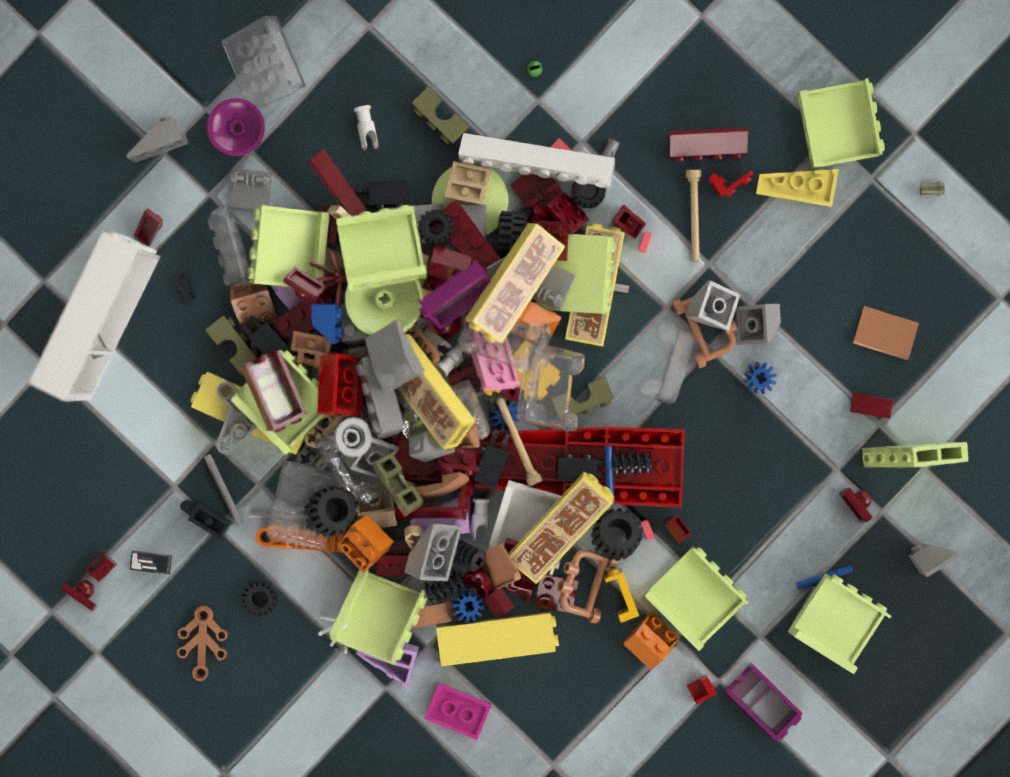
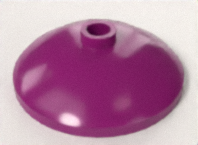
M231 98L222 101L212 110L208 118L207 132L212 144L219 151L230 156H242L255 150L261 143L265 134V121L262 113L253 103L241 98ZM238 125L241 126L240 132L235 131V127Z

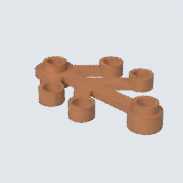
M208 606L198 607L194 612V619L186 627H182L178 631L179 638L186 639L190 636V632L199 625V633L185 646H181L177 650L178 657L186 658L189 655V651L198 644L197 666L192 672L194 679L197 681H203L209 674V670L205 666L206 645L215 653V657L218 660H223L227 657L226 649L220 648L207 634L208 625L216 633V638L219 641H224L228 637V632L225 629H221L213 620V611ZM201 612H206L207 618H202ZM181 630H186L187 636H182ZM219 632H224L225 638H220ZM185 649L186 655H181L180 650ZM218 651H223L224 657H219ZM203 669L204 675H199L198 670Z

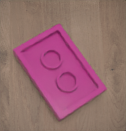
M439 682L424 719L478 740L492 703Z

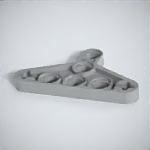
M229 382L221 383L217 389L219 397L229 406L216 445L218 451L222 454L231 453L257 428L255 424H251L248 421V417L241 410L235 408L231 397L238 389ZM225 385L230 386L232 389V393L229 396H224L221 393V389ZM238 426L243 427L245 430L244 436L240 438L234 433L235 428ZM231 433L232 438L237 440L238 442L235 444V442L232 441L229 444L230 449L223 450L221 448L223 446L221 442L229 441L231 438L227 435Z

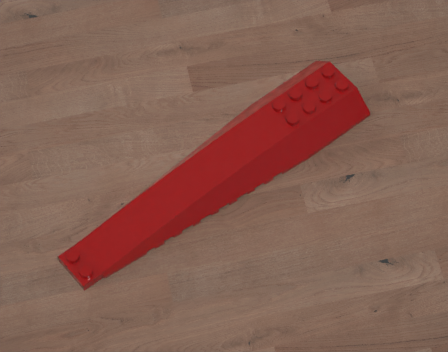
M630 427L517 430L534 471L536 470L542 477L541 482L530 487L560 496L569 489L574 482L556 480L557 457H562V453L574 454L573 458H581V454L593 455V459L605 461V446H612V452H615L617 458L620 452L623 453L624 457H626L627 452H630L632 457H634L635 451H638L641 457L643 451H646L647 456H649L651 451V475H648L646 470H644L643 475H640L637 470L635 476H633L629 470L627 476L624 475L623 471H621L620 476H617L615 471H613L614 504L682 507L685 430ZM494 431L478 432L480 444L478 448L460 449L476 450V463L480 464L482 459L479 456L483 445L487 446L489 441H491ZM499 431V436L495 441V444L502 446L504 436L506 434L510 435L506 448L511 451L497 487L494 489L474 481L475 474L469 477V482L473 487L505 491L508 480L528 486L526 469L509 431ZM399 435L396 443L399 449L394 457L402 468L403 477H438V474L433 473V469L436 468L437 458L424 462L409 455V437L411 435ZM597 465V473L605 472L604 466ZM596 477L598 483L602 487H606L605 478Z

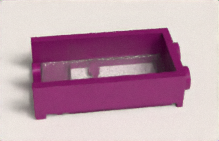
M476 260L472 262L473 265L471 267H467L465 271L459 272L423 297V300H418L421 308H419L420 312L428 319L432 326L436 324L441 330L473 308L491 281L489 275Z
M753 663L725 689L726 693L775 741L783 739L788 734L787 730L792 725H797L802 719L803 713Z

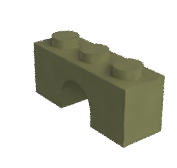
M427 87L412 102L414 106L413 111L419 117L424 116L428 120L426 124L433 131L437 129L445 143L449 144L451 142L455 145L463 136V133H466L470 128L456 113L448 120L439 119L436 116V110L442 103V99Z
M222 316L208 327L206 332L217 345H221L227 340H232L236 343L237 353L229 361L241 375H244L239 367L259 358L261 354L249 346L247 343L249 339L243 332L239 333L235 328L237 324L231 317Z
M606 377L587 384L590 396L585 402H576L572 398L570 391L552 398L560 420L565 419V422L575 419V414L582 412L585 415L594 411V406L600 404L602 408L611 404V399H614Z
M392 452L376 461L373 469L404 517L420 508L423 500L414 486H410L404 479L401 471L402 468Z

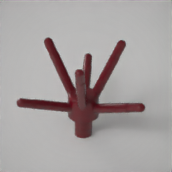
M331 251L330 255L336 271L313 262L309 264L333 274L317 278V281L333 280V282L326 285L327 289L338 284L335 304H339L342 283L346 282L347 277L346 272L340 269L334 252Z

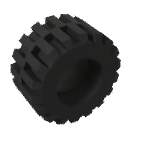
M502 211L500 213L496 250L500 259L508 255L525 229L527 223L525 213Z
M331 486L313 493L314 495L308 499L310 502L305 505L308 508L305 511V515H308L306 522L311 523V530L316 529L315 533L318 535L322 534L324 537H332L347 532L352 524L357 521L354 517L358 516V512L355 510L358 508V505L354 504V500H356L354 496H349L351 492L348 490L344 491L343 487ZM327 501L333 503L337 508L338 517L335 522L331 521L325 513Z
M614 508L610 509L609 512L605 511L593 526L591 533L593 538L592 545H596L595 550L597 552H602L601 556L603 558L606 555L608 560L615 558V561H620L621 558L624 560L629 555L631 556L639 546L643 537L641 535L643 528H639L641 522L639 520L636 521L635 518L637 516L634 514L631 516L629 514L630 511L622 512V508H618L617 511ZM618 527L623 530L626 535V541L620 543L612 540L608 535L607 528Z

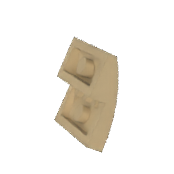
M453 161L444 197L483 205L492 170Z

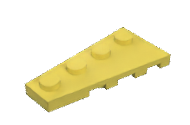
M839 169L759 174L756 194L832 207Z

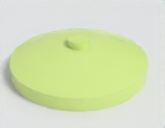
M452 167L445 171L438 179L432 194V204H443V209L447 206V203L455 201L454 199L444 197ZM494 170L491 171L483 204H486V236L498 228L500 213L508 210L509 200L506 186ZM457 200L460 204H474Z
M419 280L349 291L347 286L345 304L352 322L358 329L369 336L395 320H398L405 333L418 321L421 315L419 310L421 305L418 300H423L424 295Z

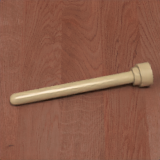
M686 170V178L690 182L692 261L698 262L700 259L698 182H700L701 170Z
M498 398L497 404L526 469L527 484L531 486L542 481L540 473H537L536 470L534 471L504 399Z

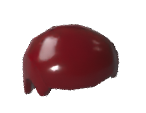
M477 570L474 572L467 571L464 574L463 581L467 584L468 589L474 587L478 596L485 597L489 594L491 578L486 572Z

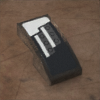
M142 551L131 552L130 570L159 574L171 573L172 555Z

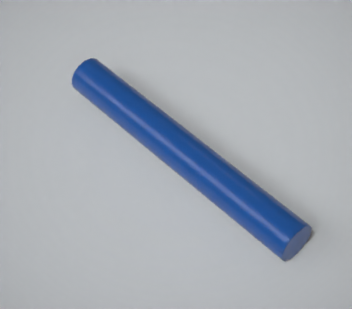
M605 446L606 487L612 491L614 496L612 446Z
M851 565L826 574L831 577L833 574L840 577L852 573L853 569ZM825 573L797 582L798 590L818 584Z

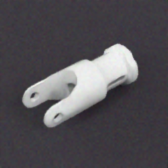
M369 105L354 108L359 124H357L363 150L367 149L366 134L371 138L374 149L378 148L374 121H371L369 111L371 106Z
M467 339L461 340L445 355V358L440 363L434 366L443 378H446L454 367L457 368L471 355L470 349L462 353L463 348L468 344Z
M473 498L474 514H472L471 541H475L476 530L479 526H482L483 541L486 542L489 523L487 508L490 499Z

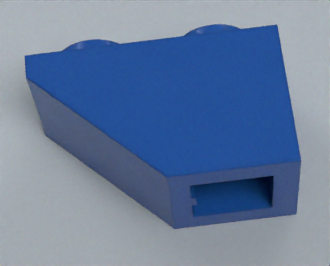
M317 303L311 305L312 325L331 344L341 342L344 332L341 327L343 311L340 308V303Z

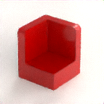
M707 675L687 684V688L696 705L717 694Z

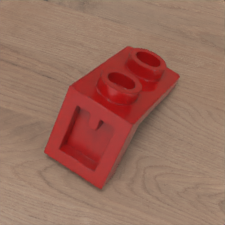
M750 171L728 188L725 187L726 182L721 175L717 176L716 173L707 180L720 197L725 195L728 198L736 192L735 187L739 184L744 186L752 180L750 176L754 173Z

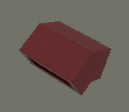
M533 205L527 217L526 226L528 223H532V220L550 221L552 214L543 206Z
M678 514L664 522V525L678 543L692 533Z
M101 552L86 570L91 577L100 582L112 571L117 563L110 556Z
M503 588L493 591L483 598L496 618L514 608Z

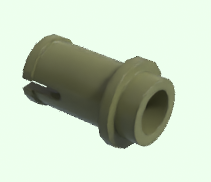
M940 181L937 183H920V195L937 194L940 196L945 192V185Z

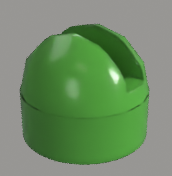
M538 61L530 62L527 67V71L532 77L539 76L543 70L542 64ZM531 67H540L539 69L530 70Z

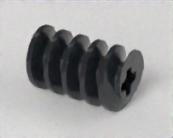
M635 451L634 457H632L630 452H627L626 457L620 452L618 458L615 452H612L613 471H615L617 476H620L621 471L627 476L629 470L633 476H635L637 470L640 475H643L644 470L647 471L648 475H651V451L649 456H647L646 451H643L641 457L638 451Z
M459 539L453 563L472 572L479 570L486 560V552Z
M452 569V576L449 575L448 581L436 582L431 580V586L427 582L424 583L425 590L432 604L433 599L439 603L440 596L446 600L447 593L451 597L454 596V590L460 593L461 586L465 590L468 589L463 581L460 570L458 573L455 569Z

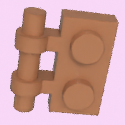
M295 330L293 332L291 350L298 351V356L292 355L295 358L293 362L297 366L300 364L303 367L307 365L319 370L320 355L330 354L332 344L323 335ZM306 353L315 354V359L306 358Z

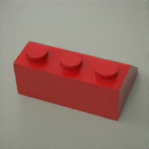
M338 353L320 355L317 413L339 417H362L363 391L361 377L357 372L359 358Z

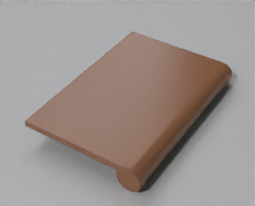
M864 306L852 343L908 361L919 323Z
M502 543L485 551L486 560L479 570L486 572L491 578L489 593L521 578L519 571Z

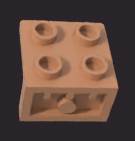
M252 283L230 290V300L242 332H245L241 327L243 323L247 324L251 330L258 328L251 322L250 317L252 315L262 325L265 322L271 325L273 324L272 322L278 319L270 297L269 285Z

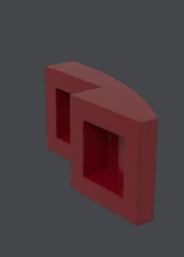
M853 393L850 412L891 419L894 400Z

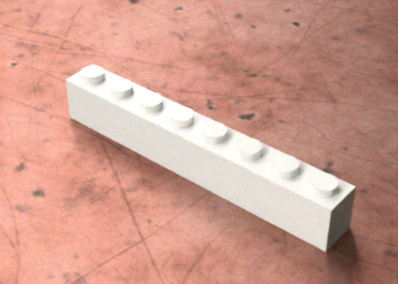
M463 133L459 149V161L464 164L481 165L485 168H499L505 172L517 171L523 175L535 174L542 178L553 177L560 181L571 180L579 184H595V186L601 188L611 187L615 168V158L466 133Z

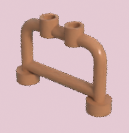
M693 297L681 301L679 298L672 301L677 315L687 314ZM687 317L700 352L693 355L699 369L705 367L707 361L733 350L736 344L734 332L737 331L734 320L731 322L729 331L724 330L729 340L728 344L709 352L697 322Z
M587 549L578 551L574 555L572 562L565 563L563 570L564 573H567L565 581L561 580L558 584V591L562 592L560 596L562 608L567 612L586 617L588 622L598 623L601 617V610L593 606L606 567L614 569L618 561H615V558L608 560L606 555L603 558L601 553ZM583 557L598 560L600 563L584 609L570 605L568 603V596L573 591V581L579 573L580 560Z

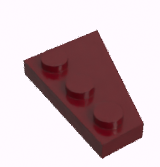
M323 295L316 302L309 298L302 300L272 322L282 339L293 336L295 330L308 332L316 329L312 325L311 305L327 303Z

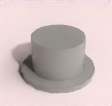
M349 418L338 425L334 432L333 440L336 448L344 455L357 457L366 453L369 449L372 436L368 425L364 421L357 418Z

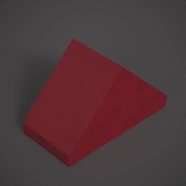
M622 205L611 223L621 228L622 231L634 239L637 238L646 225L642 219L625 205Z

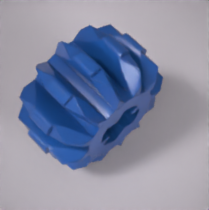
M759 362L755 363L756 369L750 365L748 368L752 373H744V375L750 376V379L744 380V383L751 382L747 389L751 390L755 386L754 394L758 393L759 388L762 394L766 392L765 387L771 391L772 387L769 383L776 384V381L771 380V377H776L777 374H770L774 368L771 366L766 370L767 363L765 362L761 368ZM760 373H762V377L765 378L764 381H761V384H759L758 379H756V375H760Z
M507 400L505 403L513 422H520L521 419L517 418L516 415L521 414V411H515L518 404L512 405V401ZM494 402L493 405L496 409H489L494 414L488 418L490 420L495 419L491 425L494 427L498 425V430L500 431L503 428L505 431H509L505 420L502 419L503 416H501L502 413L497 402Z
M468 590L466 595L460 592V598H453L457 604H451V607L456 608L457 611L452 612V614L457 615L459 613L458 621H461L464 617V623H468L469 618L472 622H475V616H482L478 610H484V606H479L478 603H481L483 600H476L477 593H474L471 597V591ZM470 603L469 607L471 610L465 611L466 607L464 604Z

